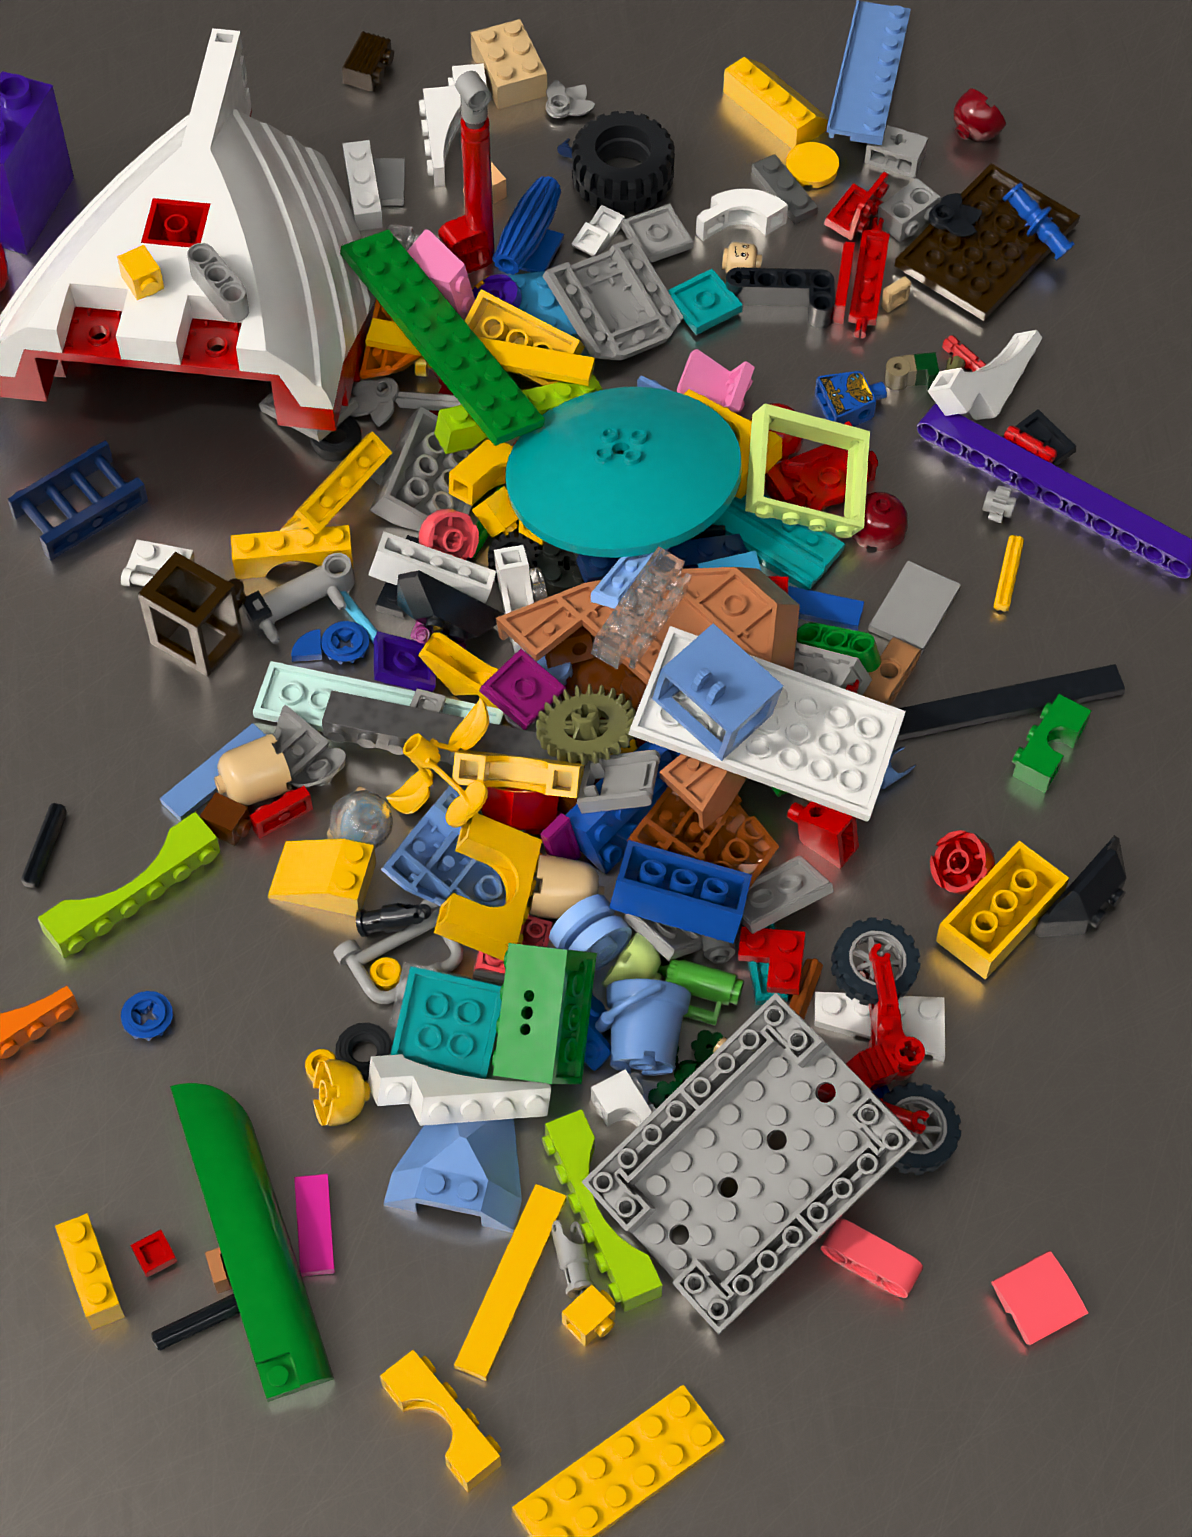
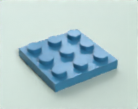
M545 271L507 275L516 282L522 292V301L518 309L581 340L543 278Z

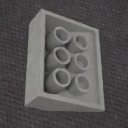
M421 406L406 421L369 510L394 525L419 531L424 520L437 510L453 509L469 515L472 506L449 494V472L483 443L481 441L471 449L445 454L434 434L438 416Z

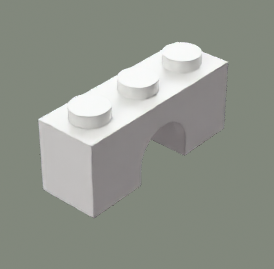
M370 141L342 143L355 223L359 231L383 228L382 211Z
M626 1069L591 1087V1101L607 1127L622 1120L630 1121L638 1127L656 1110L653 1104L647 1105L642 1097L644 1091L636 1077L631 1079Z

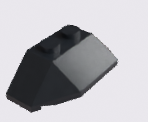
M420 570L398 575L397 607L414 620L424 624L426 629L441 632L454 642L462 643L465 642V639L479 637L497 625V617L504 615V613Z
M1114 835L1053 905L1041 916L1034 934L1038 937L1084 935L1091 926L1097 928L1107 915L1105 910L1110 905L1113 907L1118 905L1125 895V891L1122 889L1127 878L1120 839Z

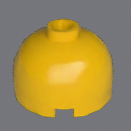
M329 1059L318 1062L313 1079V1089L319 1088V1100L313 1099L316 1117L321 1125L339 1126L347 1124L358 1117L364 1107V1102L369 1100V1083L364 1081L361 1072L356 1066L344 1060Z

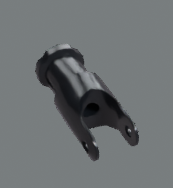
M394 903L383 905L381 909L366 911L365 909H358L356 912V927L361 937H368L370 933L385 931L386 933L403 931L412 924H418L431 916V908L427 904Z

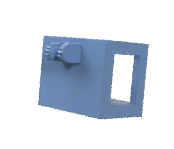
M713 623L661 669L652 699L719 760L723 761L772 716L784 685ZM680 690L726 731L723 742L717 739L672 697Z

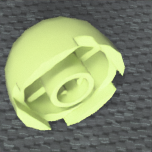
M638 932L635 933L601 984L607 987L612 982L623 979L643 978L660 980L662 975L657 973L661 964L659 952L648 939Z

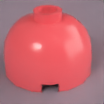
M441 509L429 515L421 524L418 533L419 544L466 560L468 557L472 558L476 552L479 543V531L468 514L453 509Z

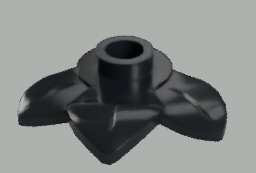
M953 193L941 198L940 203L930 210L928 219L931 225L938 229H947L953 235L968 237L976 233L973 225L980 219L982 210L962 205L960 193Z

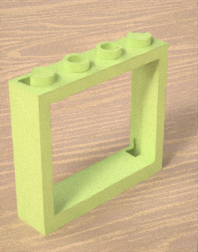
M765 403L752 414L745 511L755 513L760 518L779 519L788 525L799 524L807 526L812 531L835 533L840 538L852 537L864 528L870 431ZM768 430L848 450L844 517L764 497Z

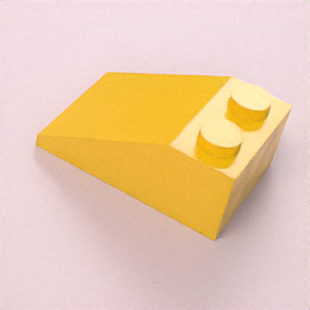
M347 839L286 841L268 893V898L356 917L357 910L363 908L376 866L374 845Z

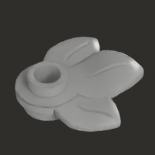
M556 80L546 90L548 98L546 112L554 118H564L568 115L583 116L595 108L594 102L586 100V85L565 88L561 82Z
M384 377L377 381L363 380L357 383L351 392L355 396L354 399L357 400L359 407L350 416L354 418L371 413L372 419L378 427L384 424L392 416L395 409L394 402L399 392V387L395 380Z

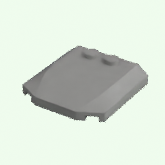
M635 237L612 245L607 252L572 265L566 262L546 270L543 274V278L591 357L624 360L659 346L668 340L684 318Z

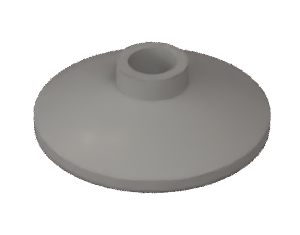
M327 748L291 781V784L296 787H302L303 785L305 787L314 785L324 786L332 781L333 776L345 766L347 762L346 753L340 748Z

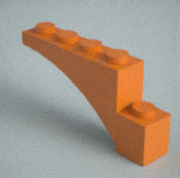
M68 986L27 1006L0 1013V1060L13 1056L21 1046L30 1040L39 1039L46 1033L47 1029L58 1022L68 1020L79 1009L74 994Z

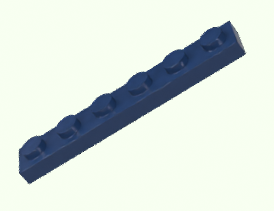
M740 533L691 539L670 547L651 571L698 568L699 563L746 553L747 550ZM579 554L576 562L584 582L587 583L602 580L621 557H595Z

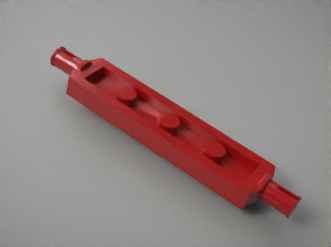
M874 217L871 230H864L862 232L848 322L856 324L855 337L859 338L860 330H862L861 339L866 337L867 325L876 326L890 237V234L882 231L884 220L881 217L879 218L878 225V217Z

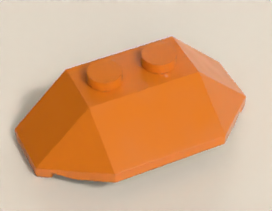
M376 299L372 319L394 321ZM366 346L359 376L361 379L404 371L422 356Z

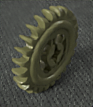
M588 684L586 694H582L576 685L574 697L570 696L567 690L564 689V701L559 700L556 695H553L554 707L545 702V713L543 711L538 713L539 720L536 721L537 739L540 741L541 748L547 750L548 755L552 757L557 756L559 761L568 759L569 763L581 761L582 765H587L588 761H592L593 764H597L600 758L609 760L611 759L610 754H620L621 748H627L630 745L629 740L634 738V736L628 735L636 715V710L633 708L631 700L626 702L624 693H621L618 699H616L614 688H611L609 695L605 696L603 685H600L597 694H593L591 684Z

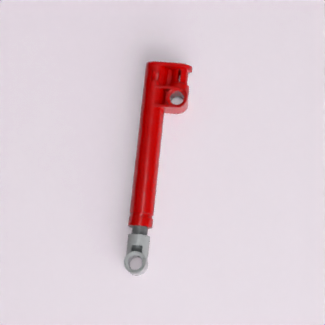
M476 71L464 72L457 78L455 83L461 98L462 118L460 125L465 215L444 223L438 230V236L443 244L465 264L467 274L492 264V257L495 253L490 123L487 116V105L491 101L492 95Z

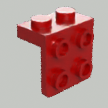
M884 171L869 191L853 183L828 214L824 225L851 241L858 232L862 234L870 222V216H876L879 205L884 203L881 199L889 188V184L886 183L889 174Z

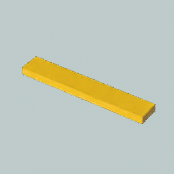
M535 1184L455 1361V1369L487 1381L550 1239L552 1224L558 1220L565 1205L566 1195Z

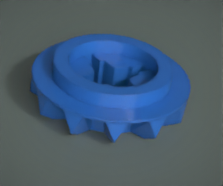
M341 621L334 623L322 635V651L327 655L329 661L332 659L336 660L340 665L348 661L353 664L355 659L359 657L364 658L365 651L369 649L368 633L361 625L355 622ZM350 640L351 647L343 646L340 648V641L347 642Z
M143 991L133 995L125 1002L121 1010V1022L125 1031L135 1039L144 1038L150 1041L152 1037L162 1036L163 1032L168 1027H171V1020L174 1014L169 1000L164 995L154 991ZM152 1010V1014L155 1019H148L146 1023L142 1025L143 1021L140 1016L141 1013L147 1014L149 1011Z

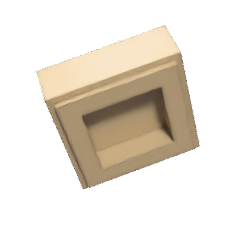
M906 276L884 288L881 307L887 313L909 300L911 281Z

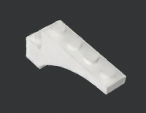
M484 63L452 66L453 77L448 78V86L423 89L424 100H419L420 116L426 117L425 120H421L423 136H428V139L424 140L425 156H431L430 160H426L428 176H433L435 187L445 186L447 154L450 144L461 126V98L455 87L456 80L466 71H476L486 85Z
M1038 330L1014 334L1008 345L996 358L976 371L964 372L962 368L939 371L928 393L945 416L969 412L974 420L997 417L1007 398L1013 392L1018 379L1024 373L1029 360L1035 354L1042 336Z
M403 1054L370 1057L368 1083L377 1106L410 1104L420 1126L548 1115L551 1087L546 1083L500 1081L458 1075L413 1062L404 1058Z

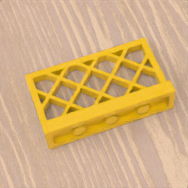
M373 431L368 433L298 508L280 531L309 527L314 534L319 533L393 452Z

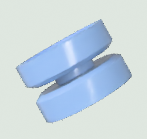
M596 894L577 902L569 908L552 927L549 939L555 948L597 953L595 971H597L619 955L630 941L632 931L621 916L614 915L615 910L609 909L610 903L605 896Z

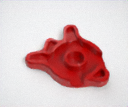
M832 452L815 455L804 461L785 459L781 462V474L799 480L798 483L794 484L793 492L796 497L806 501V508L823 512L829 506L845 502L848 457L844 456L843 460L832 457Z

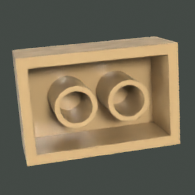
M520 19L471 32L472 57L476 64L484 63L486 86L491 92L498 110L547 96V72Z

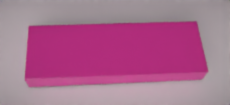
M328 1174L294 1177L301 1276L335 1273Z

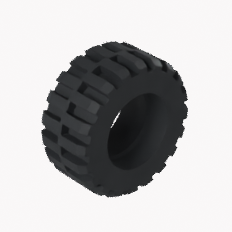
M613 111L607 116L601 114L596 117L595 121L591 119L584 125V129L581 128L573 141L572 179L574 187L580 192V196L586 202L590 201V205L597 209L603 205L611 210L620 212L622 215H627L631 211H634L636 214L642 212L646 207L650 209L657 204V200L659 202L663 200L672 187L675 162L674 142L670 138L668 131L662 128L659 122L655 119L649 120V117L642 113L635 115L634 111H626V113ZM627 157L638 160L641 164L630 168H617L604 162L613 158Z

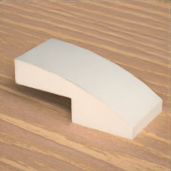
M601 205L591 222L584 223L572 242V246L593 257L599 255L621 229V220H624L625 216Z

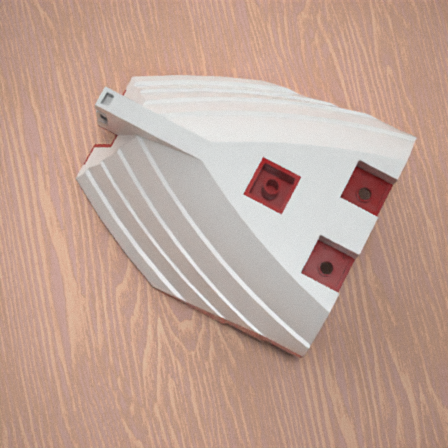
M212 28L190 115H187L150 145L83 209L39 260L1 313L0 397L47 402L53 378H65L70 361L271 381L277 424L279 426L336 431L341 406L349 405L353 382L361 381L359 375L366 348L365 339L371 325L376 302L373 294L340 255L342 245L362 239L349 204L324 155L312 148L304 147L295 138L283 134L275 127L267 123L258 122L251 117L252 106L249 88H246L248 79L245 59L241 55L243 45L240 31ZM206 243L212 246L244 285L249 307V314L244 320L239 322L227 321L192 279L187 251L192 245ZM145 245L161 270L164 289L153 295L136 300L121 277L117 256ZM98 333L106 334L102 339L96 340L92 338ZM214 345H221L224 347L220 351L209 350Z

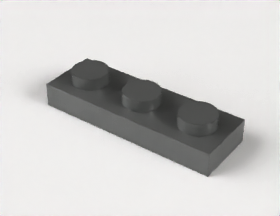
M776 154L752 164V172L766 190L788 204L787 216L794 225L817 215L818 206Z

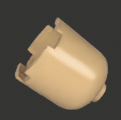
M268 734L222 754L217 765L219 775L214 777L219 794L226 793L228 798L246 806L292 790L291 785L287 784V782L292 781L284 754L283 752L276 754L272 745L277 743L273 734Z
M548 854L539 855L538 869L534 873V877L540 879L538 891H534L530 896L529 914L535 915V917L558 920L577 902L596 894L604 895L605 887L599 886V875L596 869L591 864Z

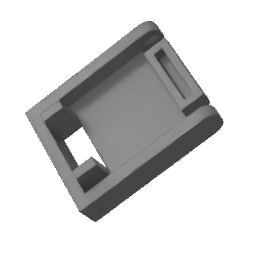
M645 750L618 755L613 754L610 755L611 759L609 760L600 758L597 764L588 761L584 768L577 799V805L581 813L651 805L658 764L661 758L659 752L656 750ZM604 778L599 795L594 782L595 779Z

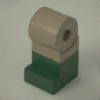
M936 352L903 355L889 359L885 369L884 382L886 386L892 390H902L907 386L926 385L928 391L939 373Z

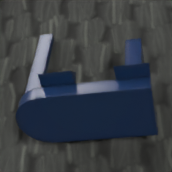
M569 138L557 147L558 153L566 158H572V147L568 144Z

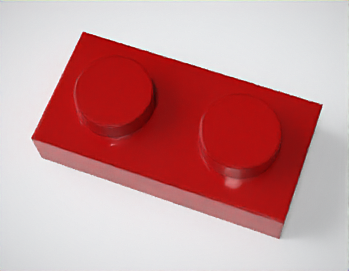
M303 785L296 790H289L280 799L269 805L260 806L250 815L253 831L259 839L313 810L311 795L306 787Z

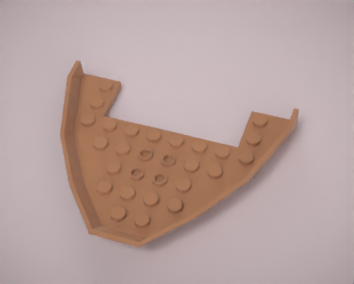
M757 568L664 569L649 572L619 610L591 602V592L601 581L598 580L580 584L496 618L499 637L504 641L510 636L536 662L583 626L647 685L670 626L699 636L714 623L747 654L793 670L800 605ZM680 754L659 772L660 778L698 813L699 826L703 830L728 810L747 779L744 776Z

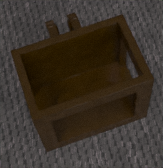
M175 551L138 593L150 644L208 677L244 635L239 613L242 604H245L244 602L246 601V594L243 592V582L237 578L227 581ZM203 624L224 635V638L209 655H207L201 628ZM180 625L189 629L194 653L169 639Z

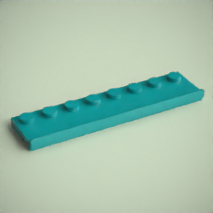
M746 494L741 499L734 497L726 511L713 523L715 525H725V535L740 533L747 552L756 551L760 565L778 576L789 577V583L807 590H811L845 548L844 542L825 531H812L807 526L799 524L788 525L779 519L760 518L755 513L745 511Z

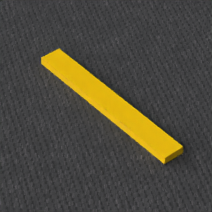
M372 319L365 339L366 346L422 356L394 321ZM478 337L507 372L589 386L595 365L594 357Z

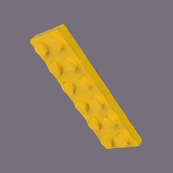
M681 1385L512 1507V1511L531 1537H598L723 1446L725 1439L686 1387Z

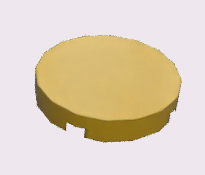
M805 142L796 145L789 151L786 157V168L802 187L812 185V188H820L829 185L835 180L839 170V157L833 149L825 144Z

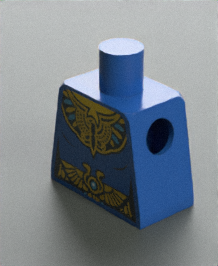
M853 371L818 376L816 379L815 396L827 420L841 424L850 421L852 426L855 427L874 417L876 401L886 398L887 391L883 382L869 385L863 372Z

